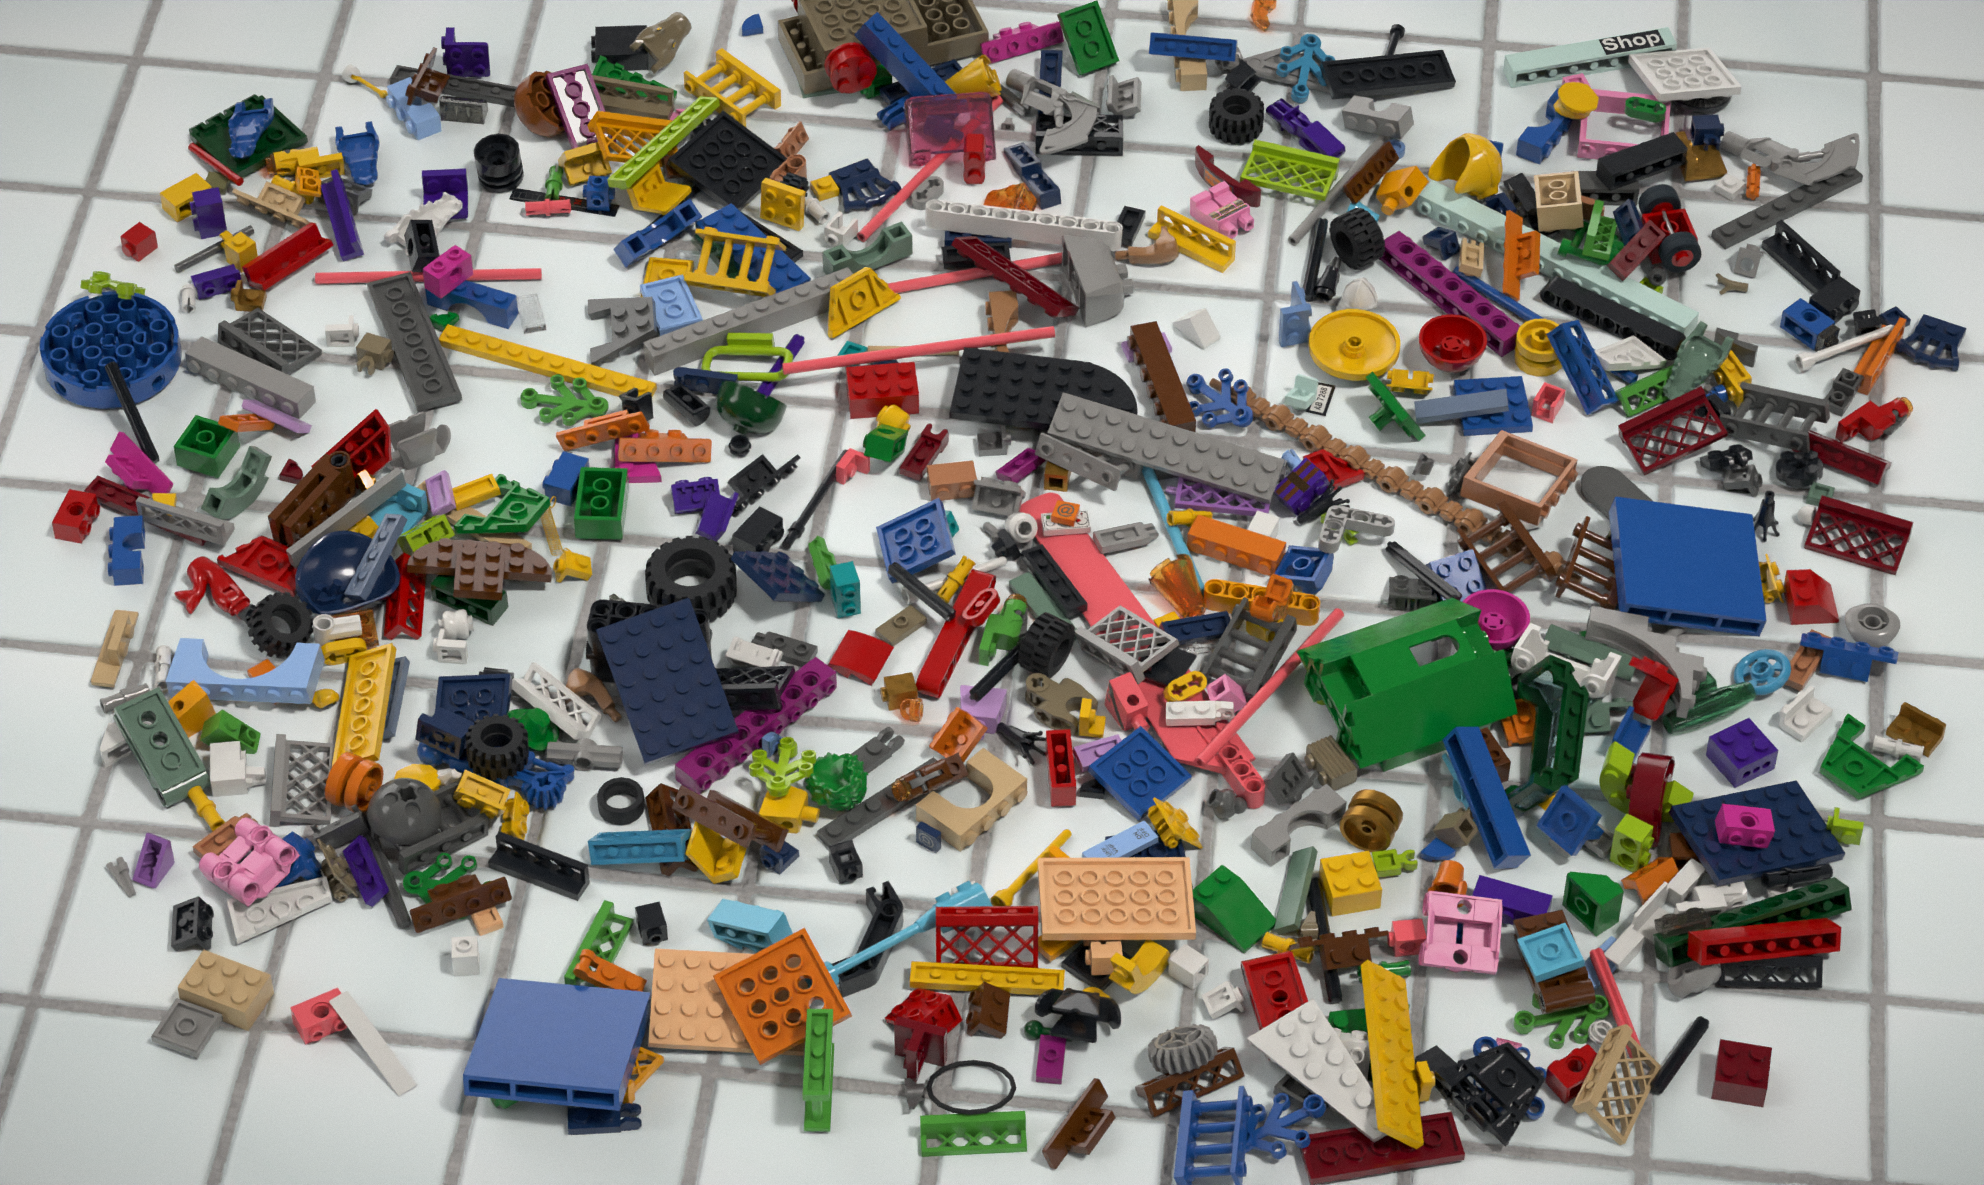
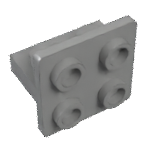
M981 477V480L974 479L976 488L972 510L1008 517L1013 513L1020 512L1022 498L1026 496V492L1021 489L1018 483L1004 481V484H998L995 479L989 477Z

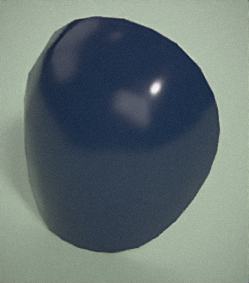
M334 531L319 538L301 559L295 576L296 590L301 602L305 601L308 604L306 608L311 609L312 613L319 615L354 613L375 607L384 602L395 591L400 581L398 566L393 557L389 555L366 601L349 599L344 593L372 539L364 534L353 531Z

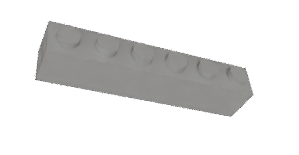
M202 336L185 352L187 368L191 372L198 373L213 382H218L231 390L238 391L251 399H256L298 419H301L316 403L314 386Z

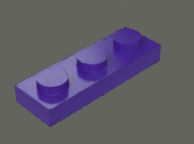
M359 835L342 852L365 904L373 907L389 892V888L367 839Z

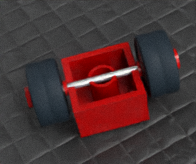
M1667 184L1654 185L1641 194L1638 201L1639 209L1642 213V224L1644 226L1651 220L1666 234L1648 254L1651 263H1662L1668 271L1674 273L1690 270L1700 261L1702 253L1685 208L1681 209V201L1676 190Z

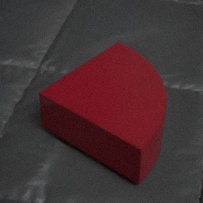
M292 459L287 460L279 475L281 481L298 484L304 477L302 469Z

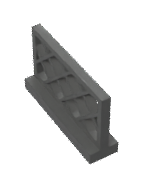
M259 308L231 323L224 320L218 324V342L285 374L295 371L322 355V349ZM259 317L264 322H252L251 320ZM237 328H248V331H240ZM250 328L264 329V332L250 331ZM267 329H277L280 332H267ZM253 338L264 339V342H257ZM266 339H280V342H266ZM287 339L294 340L296 343H283L282 341ZM269 349H280V352H272ZM282 349L296 350V353H282ZM309 350L310 353H298V351ZM286 360H296V361H294V362H292L291 364H289V362H287Z

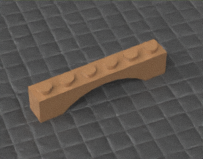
M1012 290L989 292V301L985 302V313L990 315V318H987L988 331H992L993 334L1011 332L1012 328L1018 323L1017 294ZM1006 344L990 346L995 347V350L992 351L1009 352Z

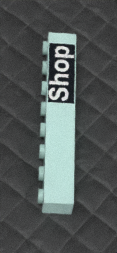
M1669 27L1508 54L1505 55L1503 72L1511 88L1561 80L1563 77L1581 73L1590 75L1631 68V65L1628 63L1629 54L1674 51L1677 48V43Z

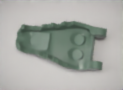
M1700 321L1694 331L1680 345L1677 359H1675L1671 370L1672 374L1666 385L1663 386L1665 396L1672 400L1694 390L1724 363L1732 348L1734 339L1727 336L1722 346L1703 336L1708 325Z

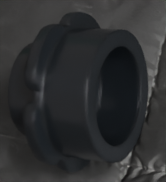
M736 435L732 437L728 447L733 455L744 456L750 452L749 449L752 446L746 436Z

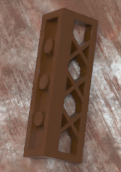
M660 783L645 797L652 830H692L689 817L672 809L674 801L671 797L676 798L678 789ZM675 815L681 820V823L676 819ZM689 839L685 841L686 849L689 843ZM686 859L684 862H659L661 874L671 876L679 867L693 872L699 870L690 859Z
M1234 1047L1218 1049V1054L1214 1056V1059L1208 1061L1207 1065L1200 1066L1199 1069L1195 1068L1190 1072L1185 1071L1181 1074H1162L1135 1086L1138 1097H1145L1151 1116L1156 1117L1182 1105V1097L1175 1094L1178 1083L1185 1082L1190 1084L1189 1090L1193 1091L1196 1087L1200 1090L1194 1092L1198 1098L1245 1077ZM1231 1060L1236 1073L1229 1077L1220 1074L1223 1064ZM1205 1071L1213 1074L1210 1085L1206 1087L1197 1084L1201 1073ZM1158 1092L1167 1094L1168 1097L1165 1105L1156 1108L1152 1095Z

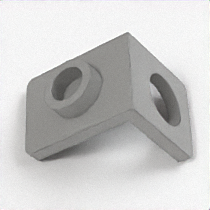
M1747 244L1746 247L1739 248L1734 273L1753 278L1756 277L1761 256L1765 255L1764 251H1760V246ZM1744 258H1750L1754 262V266L1750 271H1745L1741 267V261Z

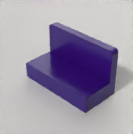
M711 491L695 534L706 537L709 540L718 541L727 529L739 494L734 492L730 498Z

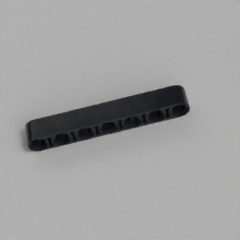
M1559 276L1552 277L1539 293L1541 300L1547 305L1621 339L1634 335L1667 360L1677 358L1680 345L1686 339V336L1676 329Z

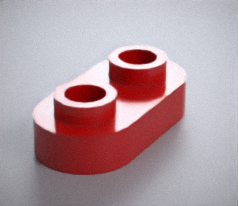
M984 589L974 597L962 613L966 625L979 627L985 623L1001 600L996 589Z

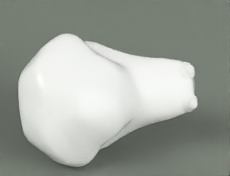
M451 768L437 771V778L440 779L442 787L454 782L459 783L462 773Z

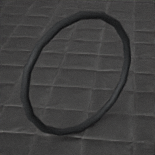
M967 1060L957 1061L938 1069L930 1076L926 1088L929 1098L938 1107L952 1113L974 1115L1002 1108L1013 1098L1016 1084L1014 1077L999 1065L986 1061ZM977 1065L990 1067L1003 1073L1009 1079L1011 1089L1008 1096L995 1105L968 1110L953 1108L940 1102L933 1095L932 1085L934 1080L944 1071L959 1066Z

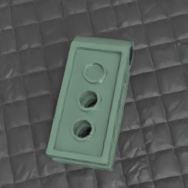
M160 687L114 708V721L165 808L188 798V791L195 786H201L203 790L211 786L204 764ZM148 721V722H151L152 724H151V725H147V724H144L143 722ZM162 742L164 745H157L155 743Z

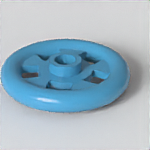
M1763 649L1754 651L1743 657L1736 665L1734 682L1741 691L1750 695L1759 696L1773 693L1780 689L1789 679L1791 674L1790 661L1783 653L1776 650ZM1772 659L1777 662L1774 665H1771L1768 661ZM1775 671L1781 672L1778 677H1773ZM1750 675L1752 680L1745 682L1743 677ZM1767 682L1766 685L1757 686V683Z

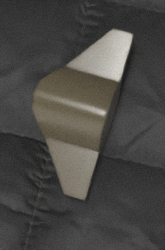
M1310 911L1297 933L1299 938L1312 936L1313 941L1318 940V925L1316 923L1315 911ZM1317 946V947H1311V948H1314L1315 951H1318V946Z

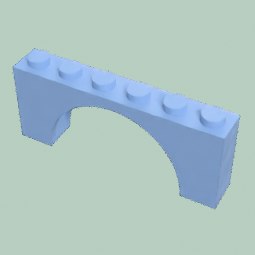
M180 638L165 682L171 698L192 680H195L210 700L311 704L325 658L320 644L296 643L290 656L272 671L253 678L234 679L221 676L208 667L207 660L209 654L204 639Z

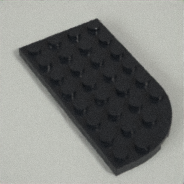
M964 347L949 411V419L1049 430L1063 393L1136 415L1138 414L1136 398L1125 381L1112 371L1091 362Z

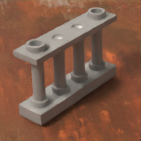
M1045 433L1040 434L1035 455L1113 491H1116L1118 488L1121 474L1137 480L1140 478L1143 465L1067 443Z

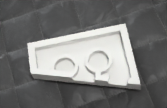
M1634 335L1594 350L1603 369L1606 371L1664 368L1667 363L1666 359Z

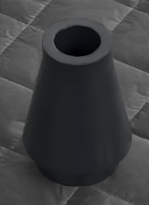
M1326 266L1324 273L1314 288L1316 291L1315 296L1319 299L1330 301L1336 295L1339 273L1337 267Z

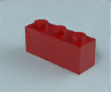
M1070 729L1046 730L1045 751L1051 807L1076 805V778Z

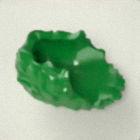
M827 752L824 757L816 759V763L813 764L814 774L812 773L810 777L804 779L806 783L805 789L812 795L811 800L818 803L819 806H827L833 811L850 810L856 804L862 802L867 791L868 772H864V762L858 760V755L845 753L838 756L835 753Z

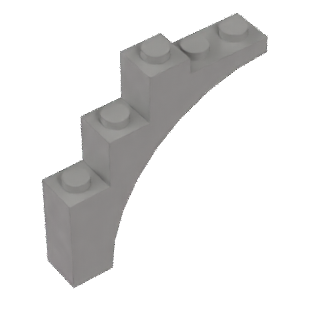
M1591 606L1585 639L1606 644L1641 660L1645 656L1668 667L1667 673L1679 679L1672 694L1676 705V716L1687 718L1688 710H1693L1695 705V690L1698 691L1700 681L1705 682L1707 668L1703 667L1704 657L1679 652L1680 648L1676 647V637L1653 633L1652 627H1648L1649 617Z

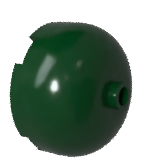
M731 381L722 382L716 397V408L721 418L734 426V431L746 435L747 432L767 434L775 430L781 423L787 408L784 403L771 396L767 397L750 387Z

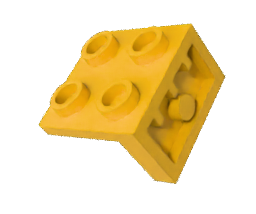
M695 821L686 849V856L713 884L738 878L747 848L728 838H723L717 832Z

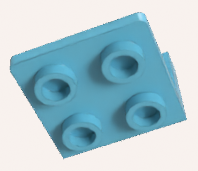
M406 483L404 488L368 515L378 526H380L386 513L403 515L407 519L402 532L404 533L415 527L428 512L426 491Z

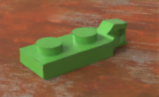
M817 535L808 544L809 552L813 559V566L816 569L820 586L825 590H830V566L837 563L834 554L828 551L825 539Z

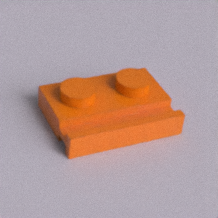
M1522 699L1515 700L1518 714L1500 720L1508 747L1512 746L1513 743H1519V745L1531 743L1533 739L1536 711L1534 705Z

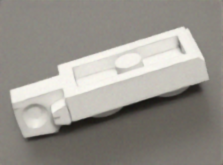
M1166 702L1167 726L1215 725L1217 721L1234 718L1233 702Z

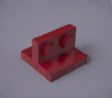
M897 1016L894 1023L895 1055L905 1057L903 1069H907V1078L917 1083L924 1062L941 1067L945 1066L947 1061V1028Z

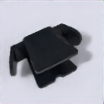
M1052 988L1043 992L1035 1003V1013L1040 1017L1050 1013L1062 1015L1050 1030L1049 1035L1096 1043L1097 1021L1107 1022L1112 1029H1119L1121 1025V1012L1118 1004L1113 998L1101 997L1100 993L1097 992L1091 993L1072 988H1066L1065 990Z

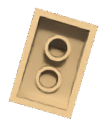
M1578 171L1534 175L1539 232H1553L1560 229L1575 230L1584 227Z

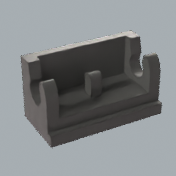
M356 804L351 806L354 813L321 829L316 824L310 826L314 831L313 837L317 843V839H320L326 846L330 844L334 849L370 830L363 812Z

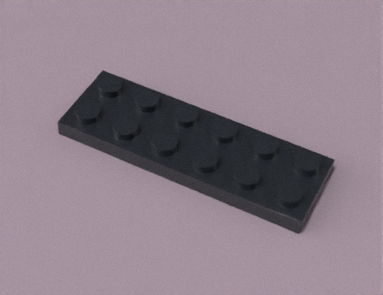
M1443 50L1323 61L1320 65V70L1332 100L1352 98L1354 95L1364 97L1452 88L1456 83Z

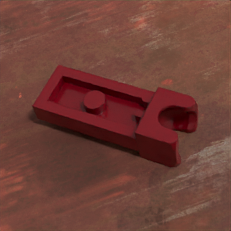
M927 424L921 432V437L899 467V474L921 481L927 472V465H932L939 453H942L948 445V430L943 429L939 434H933L931 432L932 424Z

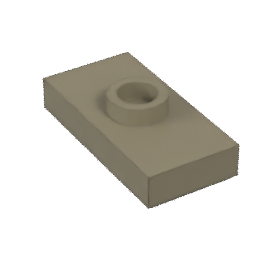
M909 605L877 627L875 635L889 645L895 646L927 624V617L914 606Z

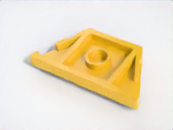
M864 267L830 287L828 337H837L900 300L901 296L892 291L883 279L878 278V275L871 268Z

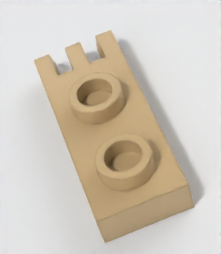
M1462 237L1459 272L1467 276L1481 277L1484 243L1479 242L1478 245H1475V240L1467 243V238Z

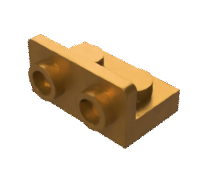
M1904 702L1901 705L1898 716L1887 728L1886 735L1894 740L1903 739L1902 742L1924 746L1922 755L1929 757L1943 740L1946 723Z

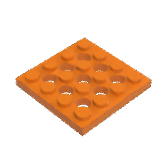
M805 928L713 975L716 984L760 1065L805 1042L807 1009H810L813 1001L822 1000L824 1002L822 1009H833V1026L852 1017L847 1004ZM792 957L801 959L800 965L796 968L787 966L788 960ZM769 969L778 971L777 977L773 980H766L764 978L765 972ZM802 979H811L812 985L810 988L803 990L798 987ZM751 981L755 984V987L751 992H743L741 990L742 984ZM785 990L789 992V998L786 1001L779 1002L775 999L779 991ZM757 1003L766 1004V1010L761 1014H756L752 1011L753 1006ZM792 1012L801 1014L800 1020L796 1023L787 1021L788 1015ZM767 1025H777V1032L774 1035H766L764 1029Z

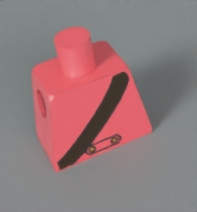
M1128 672L1109 680L1104 705L1121 729L1127 731L1134 728L1136 730L1141 726L1148 731L1150 726L1146 721L1149 706L1132 673Z

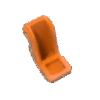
M1272 574L1266 587L1265 595H1257L1252 600L1249 609L1250 615L1268 623L1280 620L1286 612L1294 589L1292 580Z

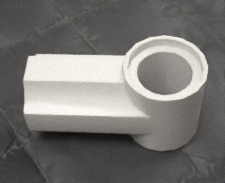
M327 614L316 616L313 620L315 643L323 646L326 643L335 641V639L362 635L360 616L352 615L333 618Z

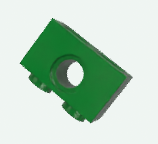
M881 424L865 435L863 440L864 456L892 462L904 453L908 430Z

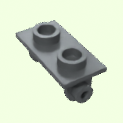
M1469 452L1464 459L1460 458L1454 467L1456 474L1454 473L1448 482L1450 489L1447 497L1454 492L1460 499H1466L1460 496L1464 476L1476 462V460L1470 459L1472 452Z

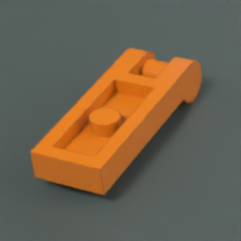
M589 949L582 950L579 956L580 963L576 964L573 970L576 977L600 988L643 992L647 983L646 979L596 956ZM589 966L595 968V972L591 971Z

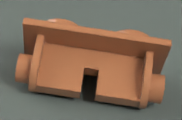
M799 121L796 126L789 128L787 134L782 139V143H778L774 147L786 158L797 154L809 140L802 122Z

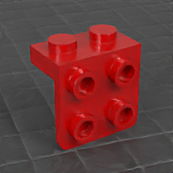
M1633 656L1628 665L1646 674L1633 699L1634 713L1656 721L1663 713L1664 706L1670 695L1675 691L1679 679L1667 673L1669 668L1645 656L1642 660Z

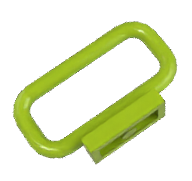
M728 333V346H715L706 351L701 370L712 371L710 370L713 357L717 355L784 357V363L793 362V354L784 347H775L773 333ZM783 370L779 372H724L738 374V381L775 382L781 381L789 375H784Z

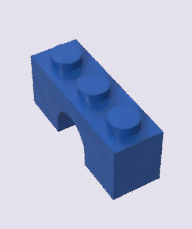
M142 515L114 517L113 527H109L110 541H113V544L108 546L109 558L112 559V562H108V575L113 576L115 586L144 583V563L141 550L132 551L135 549H145L146 531Z

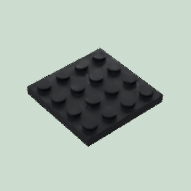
M722 111L668 159L667 165L723 207L732 203L741 211L761 193V182L765 178L769 179L772 172L782 165L787 158L725 111Z

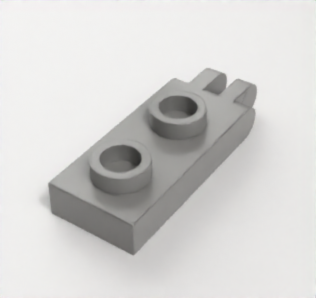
M1142 522L1094 531L1092 539L1100 553L1104 554L1147 545L1152 540L1158 538L1159 533L1155 530V526L1152 523L1143 524Z

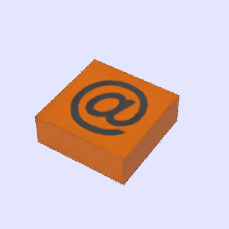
M1057 500L1051 515V522L1074 527L1080 512V504Z

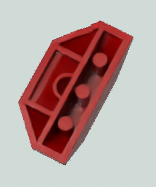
M378 409L373 410L326 452L328 455L336 451L348 453L351 458L355 478L358 473L367 470L369 475L375 476L392 461L390 427Z

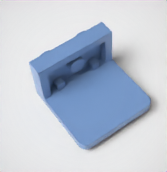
M1297 281L1292 282L1290 307L1280 308L1278 341L1281 347L1307 343L1308 333L1311 332L1309 317L1312 316L1311 305L1306 303L1305 291L1303 287L1300 288Z

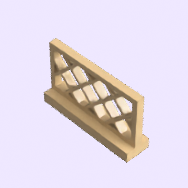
M1627 1024L1608 1030L1572 1105V1108L1577 1113L1586 1112L1619 1145L1626 1143L1650 1092L1651 1082L1661 1068V1065L1631 1037L1633 1030ZM1626 1045L1631 1049L1633 1058L1627 1059ZM1642 1061L1651 1068L1648 1075L1645 1076ZM1634 1062L1637 1076L1631 1077L1628 1063ZM1621 1063L1624 1078H1618L1617 1064ZM1638 1080L1639 1095H1635L1632 1081ZM1625 1081L1628 1096H1622L1619 1082ZM1608 1083H1612L1615 1097H1609L1607 1091ZM1623 1100H1629L1630 1114H1626ZM1610 1101H1616L1619 1115L1613 1116ZM1599 1102L1603 1103L1604 1117L1596 1110ZM1614 1119H1620L1621 1133L1616 1130Z

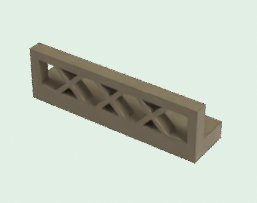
M592 75L595 83L601 84L606 88L605 90L597 89L606 112L670 120L675 109L674 89ZM615 88H623L627 93H619ZM636 91H643L647 97H640ZM657 95H667L668 101L660 100Z

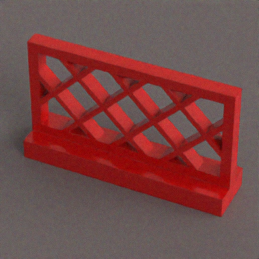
M1038 906L936 907V963L1038 968ZM1033 926V934L1026 941L1016 933L1021 927ZM941 927H952L958 933L948 941L941 935ZM970 927H978L984 933L973 941L965 932ZM996 927H1004L1009 932L1000 941L991 933ZM961 936L971 944L962 953L952 945ZM986 936L996 944L988 953L978 945ZM1012 936L1022 944L1013 953L1003 945ZM1026 947L1033 954V962H1022L1017 955ZM948 948L958 956L953 962H941V955ZM974 948L983 955L978 962H970L965 957ZM999 948L1009 955L1003 962H996L991 957Z

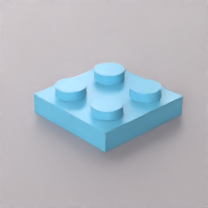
M1566 923L1517 939L1518 946L1536 983L1585 966L1584 959Z

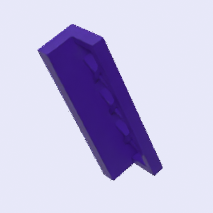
M335 169L331 171L333 181L322 184L321 189L339 253L344 262L364 255L344 182L338 170Z

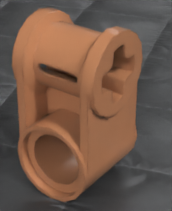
M800 154L789 156L782 165L772 172L769 179L777 182L783 181L784 175L786 176V173L789 172L807 178L805 157Z

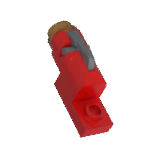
M1897 397L1880 407L1870 400L1838 422L1835 438L1843 443L1847 439L1855 437L1857 433H1860L1870 441L1879 438L1883 434L1892 435L1910 417L1913 405L1906 397Z

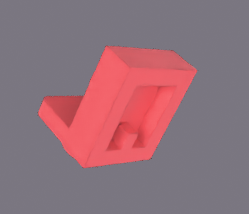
M851 448L848 449L836 465V482L843 485L849 478L855 475L856 471L864 474L869 473L870 457L864 456L863 452Z

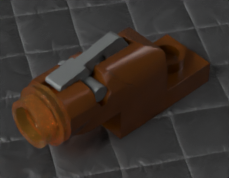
M956 753L897 778L891 784V790L897 801L907 802L965 778L969 774L959 753Z

